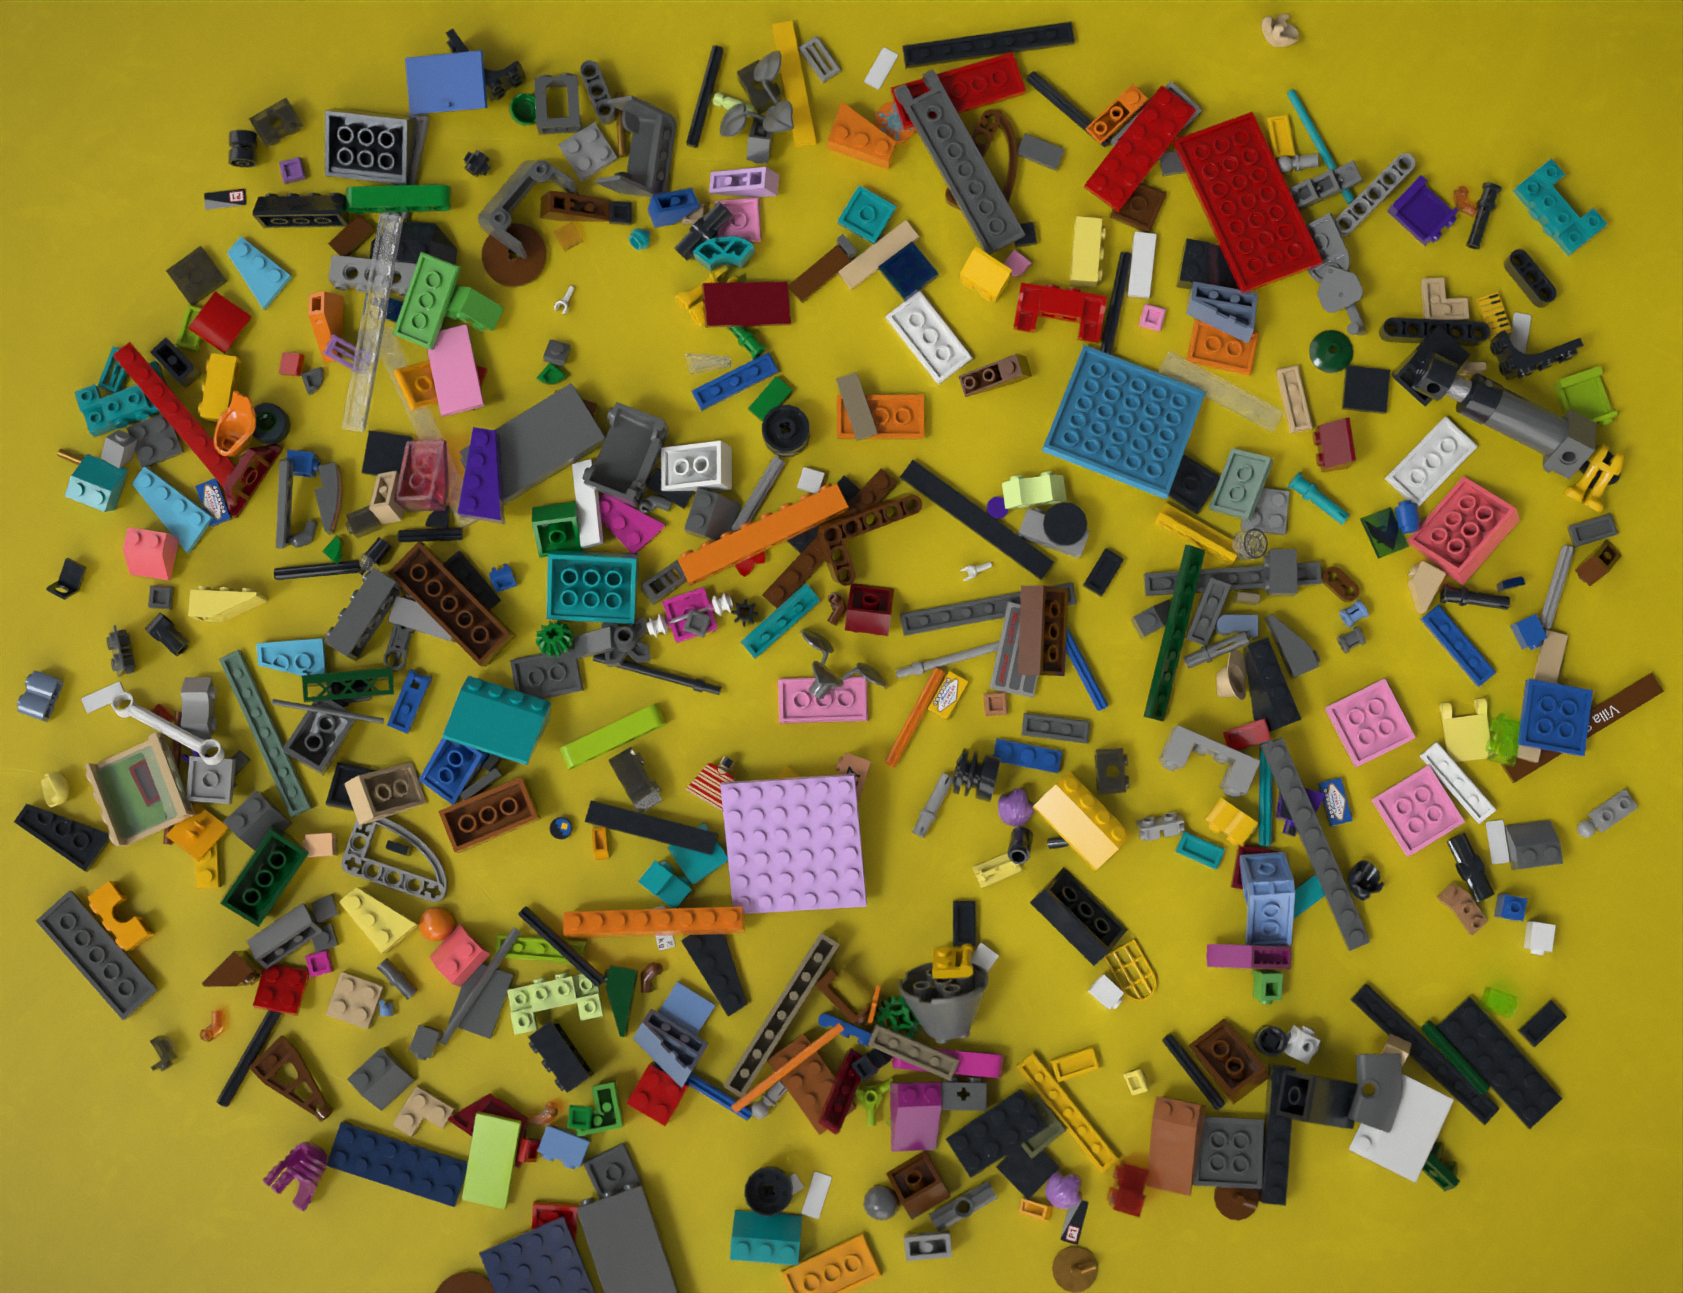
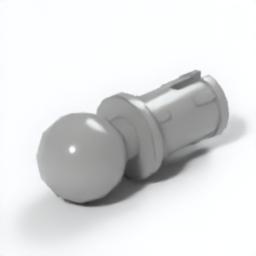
M1317 153L1304 156L1295 154L1294 159L1282 156L1276 163L1281 173H1288L1292 168L1299 172V169L1318 167Z
M777 1081L765 1095H761L764 1098L763 1101L753 1104L752 1114L754 1117L763 1119L768 1115L770 1105L775 1108L776 1102L787 1091L780 1081Z

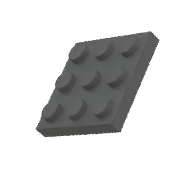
M1205 1117L1193 1185L1262 1189L1264 1120Z

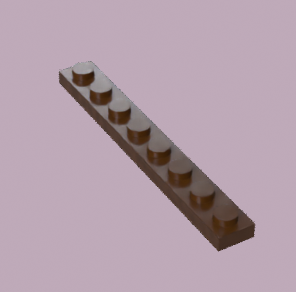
M881 468L847 504L849 511L835 517L833 520L880 503L897 485V482ZM849 521L846 524L847 532L853 529V521ZM832 528L826 531V538L831 539L834 535ZM818 536L762 594L776 609L787 601L826 560Z

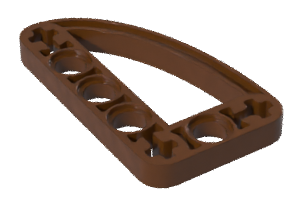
M989 109L982 114L971 138L984 159L998 127L1003 132L1007 142L1009 159L1003 195L1009 204L1017 171L1016 138L1008 120L998 111ZM991 116H993L995 122H992L990 124L988 131L987 129H985L987 125L986 118L989 119ZM984 134L987 136L988 141L985 144H979L976 141V136ZM947 188L945 193L947 204L960 210L956 201L951 199V192Z

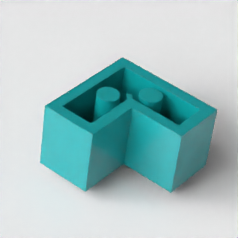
M655 860L638 882L672 909L678 908L693 890L689 887L691 882L683 875L678 878L673 874L674 868L666 861L662 860L659 862Z

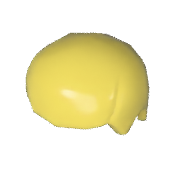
M57 772L44 774V777H48L42 779L41 783L47 805L53 807L64 803L70 791L66 778Z

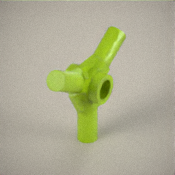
M892 1078L878 1087L876 1085L863 1086L862 1088L858 1086L855 1095L858 1096L857 1099L867 1111V1126H876L875 1108H878L883 1098L882 1094L890 1090V1082H894Z

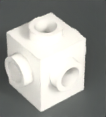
M1293 1025L1292 1029L1286 1034L1287 1047L1284 1051L1289 1056L1308 1064L1312 1056L1318 1051L1320 1040L1314 1035L1315 1031L1303 1025L1300 1028Z

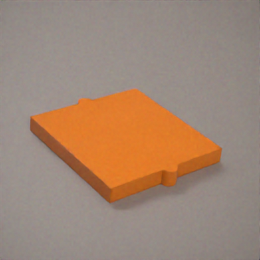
M878 985L875 987L867 1024L869 1025L873 1022L881 988Z

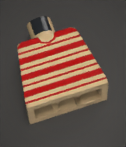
M726 756L722 758L718 767L709 762L686 790L723 812L720 784L737 780L729 774L735 762Z

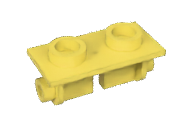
M1007 853L972 868L981 888L1022 871L1020 864L1013 863Z

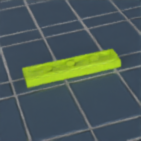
M497 934L495 954L508 935ZM518 936L504 957L570 963L544 938ZM565 940L585 959L587 942Z

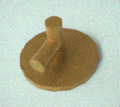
M1077 1246L1067 1247L1054 1258L1052 1265L1053 1277L1064 1290L1073 1293L1082 1292L1088 1289L1095 1281L1097 1264L1092 1254L1086 1249Z

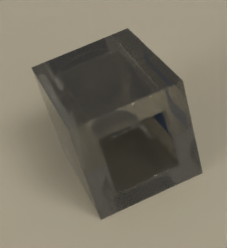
M370 505L346 515L348 519L345 522L347 530L357 538L382 529L380 521L369 509Z

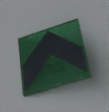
M1391 507L1360 518L1378 559L1409 547L1404 534H1402L1401 529L1398 527L1397 519Z

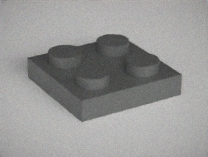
M162 414L127 427L129 435L137 439L135 452L141 468L153 466L184 453L176 430Z

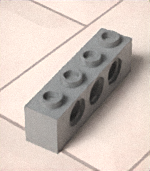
M332 255L329 282L334 288L339 290H347L348 288H356L359 292L377 290L378 293L384 295L396 292L400 296L406 297L417 264ZM358 271L356 278L349 279L351 272ZM373 274H380L376 281H370ZM394 276H401V280L398 283H392Z

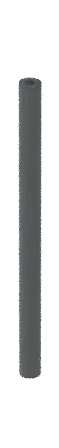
M513 927L438 1041L443 1045L448 1043L521 931Z

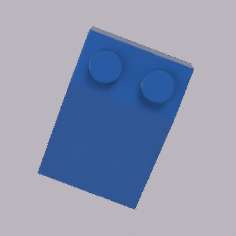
M442 738L419 781L454 805L460 799L461 793L468 788L482 769L483 764L491 753Z

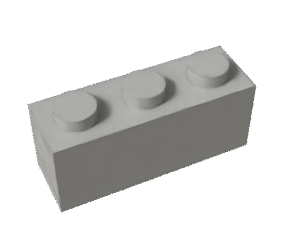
M1034 507L1032 510L1027 509L1018 533L1020 538L1075 558H1080L1090 532L1089 530H1086L1082 539L1076 544L1057 546L1050 542L1044 534L1043 520L1045 511Z

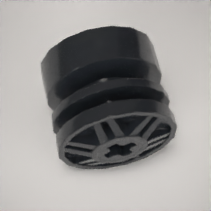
M963 748L962 754L957 759L953 775V793L959 794L961 785H964V796H968L971 788H976V799L990 802L1001 757L986 753L983 761L978 762V751H974L972 760L967 759L969 749Z
M766 1166L756 1170L745 1184L744 1196L747 1205L753 1212L761 1216H773L781 1213L789 1205L793 1197L791 1178L778 1167ZM765 1185L767 1187L770 1185L774 1186V1196L772 1194L768 1196L764 1194L766 1192L764 1189Z

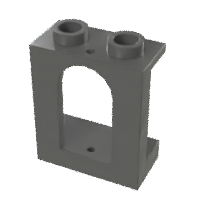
M564 73L556 77L541 75L539 78H534L536 119L539 135L576 133L581 131L579 81L577 75ZM567 87L569 117L547 118L546 88Z

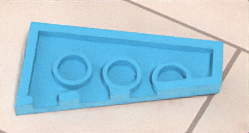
M144 466L132 485L171 534L180 538L179 544L186 553H190L214 517L149 467Z

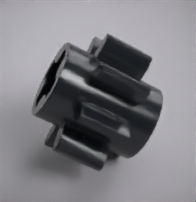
M478 150L473 154L468 152L463 159L466 164L464 169L475 177L481 174L485 176L491 168L488 164L490 159Z
M747 599L741 605L736 602L737 610L731 611V614L737 615V618L734 620L735 624L741 621L744 628L748 622L754 625L753 617L759 616L758 612H753L756 604L748 605ZM742 609L745 611L749 609L750 616L748 618L745 616L740 617Z

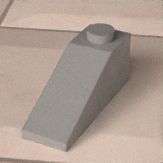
M404 594L403 598L396 596L389 622L455 643V640L411 596Z

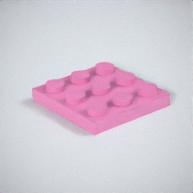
M1385 679L1324 708L1354 767H1358L1416 738Z
M1429 765L1371 799L1406 857L1411 856L1465 822Z

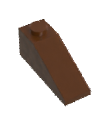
M550 190L541 197L540 218L556 221L609 222V203L611 200Z

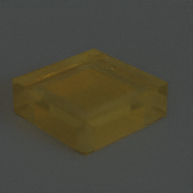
M573 222L554 231L564 252L583 242Z

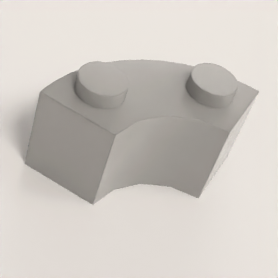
M185 677L181 689V728L202 740L211 739L213 731L217 730L215 699H217L218 692L217 687L213 686L211 677Z

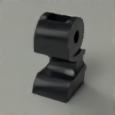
M873 1048L851 1065L862 1081H864L890 1062L893 1056Z

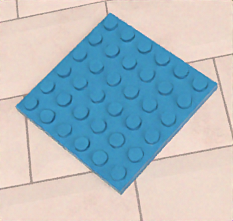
M1084 345L1042 451L1167 499L1206 392Z

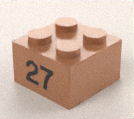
M845 753L844 758L839 757L836 771H839L838 775L855 774L857 800L859 802L871 761Z

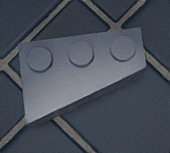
M1193 282L1188 296L1186 314L1249 343L1254 331L1258 293L1247 292L1242 294L1238 289Z
M650 1009L633 1038L681 1088L709 1044L653 1009Z

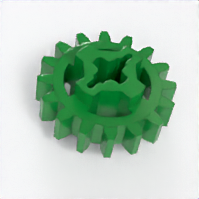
M902 995L897 996V999L894 996L889 997V1002L882 1000L881 1004L883 1007H876L879 1015L874 1016L873 1019L878 1020V1025L886 1028L885 1019L887 1029L897 1033L900 1029L906 1030L907 1032L902 1035L914 1040L913 1033L920 1032L917 1028V1025H920L906 1001H903ZM893 1005H900L896 1011L889 1010ZM895 1016H899L898 1020L901 1021L902 1024H896L897 1020L895 1019Z

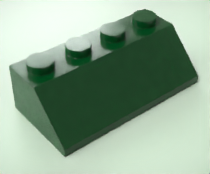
M272 824L223 895L220 904L259 927L309 852L292 836Z

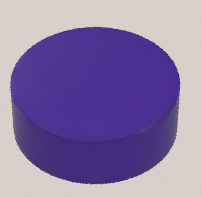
M994 497L989 500L987 513L991 517L1002 519L1008 513L1009 509H1005L1004 498Z

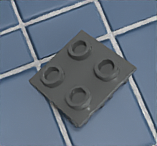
M114 625L109 633V637H106L108 650L113 652V658L111 659L113 672L117 671V676L120 677L123 671L126 674L134 673L136 665L134 657H130L133 655V652L121 653L122 651L132 649V646H127L131 644L129 633H126V630L117 631L116 625Z

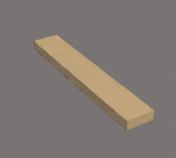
M1545 630L1548 638L1542 640L1543 645L1540 646L1533 680L1557 684L1568 635ZM1517 745L1515 757L1537 763L1541 749Z

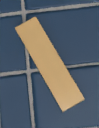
M905 220L838 271V274L852 290L917 241L919 236Z

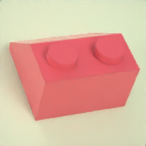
M127 527L123 551L129 574L171 581L180 538L168 533Z
M459 924L429 957L444 977L452 984L461 987L491 953Z

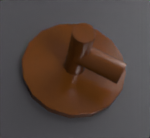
M1216 1187L1214 1201L1216 1208L1223 1216L1239 1221L1248 1218L1255 1212L1259 1203V1193L1257 1189Z

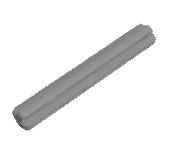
M774 456L732 525L733 531L740 530L741 525L751 521L785 464L781 458Z
M1564 545L1561 548L1539 620L1543 629H1550L1575 551L1571 546Z

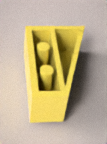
M356 887L339 901L380 953L390 951L419 925L417 921L412 920L360 887Z

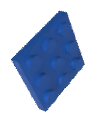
M1527 679L1525 682L1517 745L1580 757L1585 756L1593 690Z

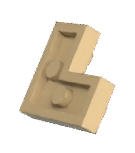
M1425 278L1421 280L1423 319L1469 320L1468 298L1446 299L1444 278Z
M417 1085L392 1125L411 1137L416 1132L423 1118L443 1129L455 1108Z

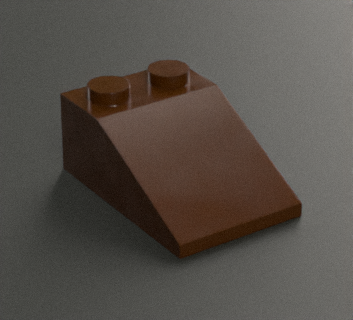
M1225 1019L1189 1045L1195 1056L1233 1105L1269 1078L1267 1068Z

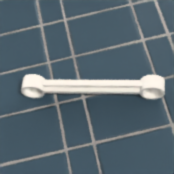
M120 692L113 697L111 706L118 716L123 718L132 716L198 752L203 761L208 765H216L223 760L225 755L224 749L218 741L214 739L206 741L139 706L132 695L127 692ZM131 700L130 705L126 709L118 710V705L122 701ZM218 747L216 755L205 757V753L209 748Z

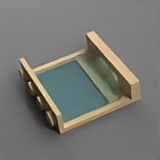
M155 732L148 736V741L97 764H85L87 770L86 777L92 783L94 798L100 804L102 810L101 817L108 825L110 831L109 838L115 846L126 847L196 815L191 801H186L187 791L165 734Z

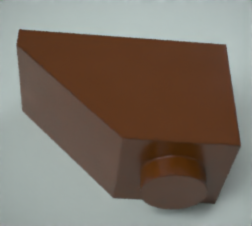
M1606 539L1580 563L1575 571L1583 582L1591 586L1607 574L1622 555Z

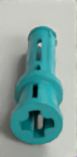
M1300 471L1287 486L1289 489L1293 488L1301 494L1302 499L1313 502L1340 525L1350 515L1317 489V484H1312L1305 479Z

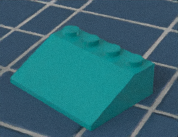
M551 550L548 553L546 619L634 624L639 554Z
M467 676L458 694L442 738L527 765L549 721L552 702Z

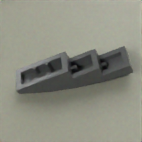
M1353 160L1334 171L1331 169L1314 179L1309 178L1290 188L1289 191L1300 211L1341 193L1364 180L1356 162Z

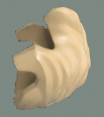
M1280 14L1276 20L1272 16H1267L1262 20L1264 37L1274 47L1289 46L1296 43L1299 39V34L1295 27L1285 22L1289 18L1288 14Z

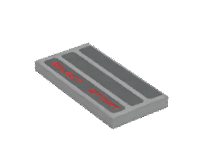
M1008 602L989 688L1033 698L1038 675L1018 674L1017 667L1020 604Z

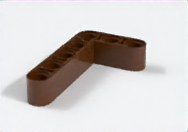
M905 493L822 524L818 528L817 534L833 581L843 586H849L856 578L845 540L917 514L922 509L921 498ZM912 498L914 502L913 507L907 509L906 503ZM889 506H892L894 512L888 517L886 510ZM872 513L874 520L871 524H867L866 517ZM849 521H853V529L847 532L846 524ZM832 528L834 535L831 539H827L826 531ZM836 549H839L841 553L840 557L837 560H834L832 556L833 552ZM846 569L847 577L844 580H840V572Z

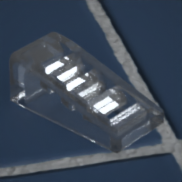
M685 354L688 371L691 375L732 366L730 356Z

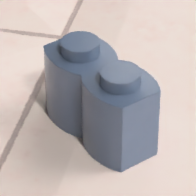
M34 670L26 679V692L17 701V712L48 722L64 681Z

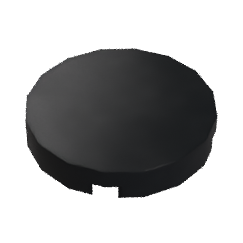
M1062 502L1055 504L1047 511L1043 520L1044 534L1050 542L1057 546L1076 544L1082 539L1087 528L1084 512L1073 503Z

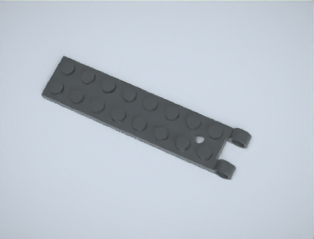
M932 69L922 74L923 80L930 90L927 93L913 99L905 84L895 88L894 92L984 252L991 255L1023 238L1025 233L939 81L937 74ZM935 112L937 117L932 119L929 117V113Z

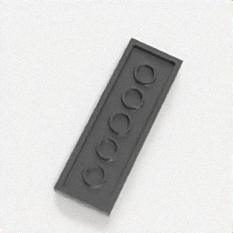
M69 890L36 920L40 927L122 1020H126L159 990L129 954L117 945L114 937L73 891Z

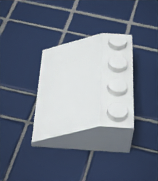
M1402 1074L1403 1096L1390 1133L1361 1123L1349 1150L1416 1183L1454 1100Z

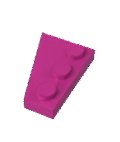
M603 494L599 498L601 522L632 554H637L666 527L661 522L613 497Z

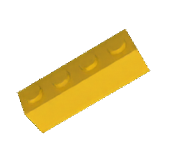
M1070 771L1033 806L1094 871L1106 862L1132 836Z

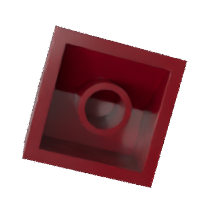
M1350 417L1319 425L1315 429V432H1313V443L1318 447L1316 463L1318 467L1321 466V472L1348 469L1356 461Z
M852 583L847 605L845 631L888 636L894 589Z

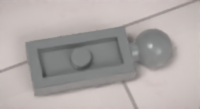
M1626 789L1621 790L1589 812L1587 815L1591 820L1581 821L1577 826V832L1584 838L1593 836L1595 828L1599 832H1604L1638 807Z

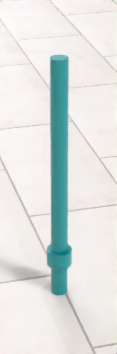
M1294 89L1289 91L1287 95L1328 170H1336L1337 166L1296 91ZM1350 189L1341 192L1347 204H1351L1355 200Z

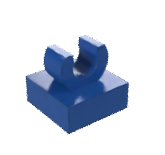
M506 563L503 564L504 568L496 570L493 567L492 572L489 573L496 593L517 586L514 574Z

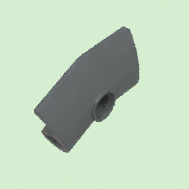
M1400 1053L1356 1054L1358 1084L1347 1118L1390 1133L1403 1096ZM1366 1083L1374 1085V1091L1369 1095L1364 1094L1362 1091Z

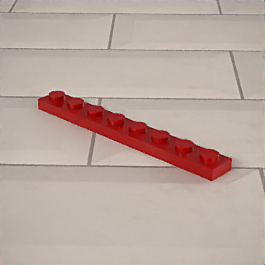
M128 342L113 354V357L224 488L228 475L236 467L227 456L218 453L214 447L213 439L131 342Z

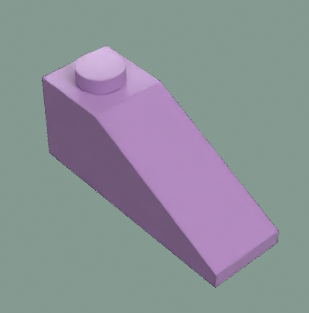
M767 167L711 172L709 193L746 197L777 196L779 174Z

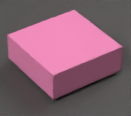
M1145 304L1139 326L1160 332L1166 309Z

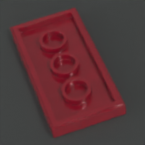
M787 281L702 284L705 328L789 326L791 324Z

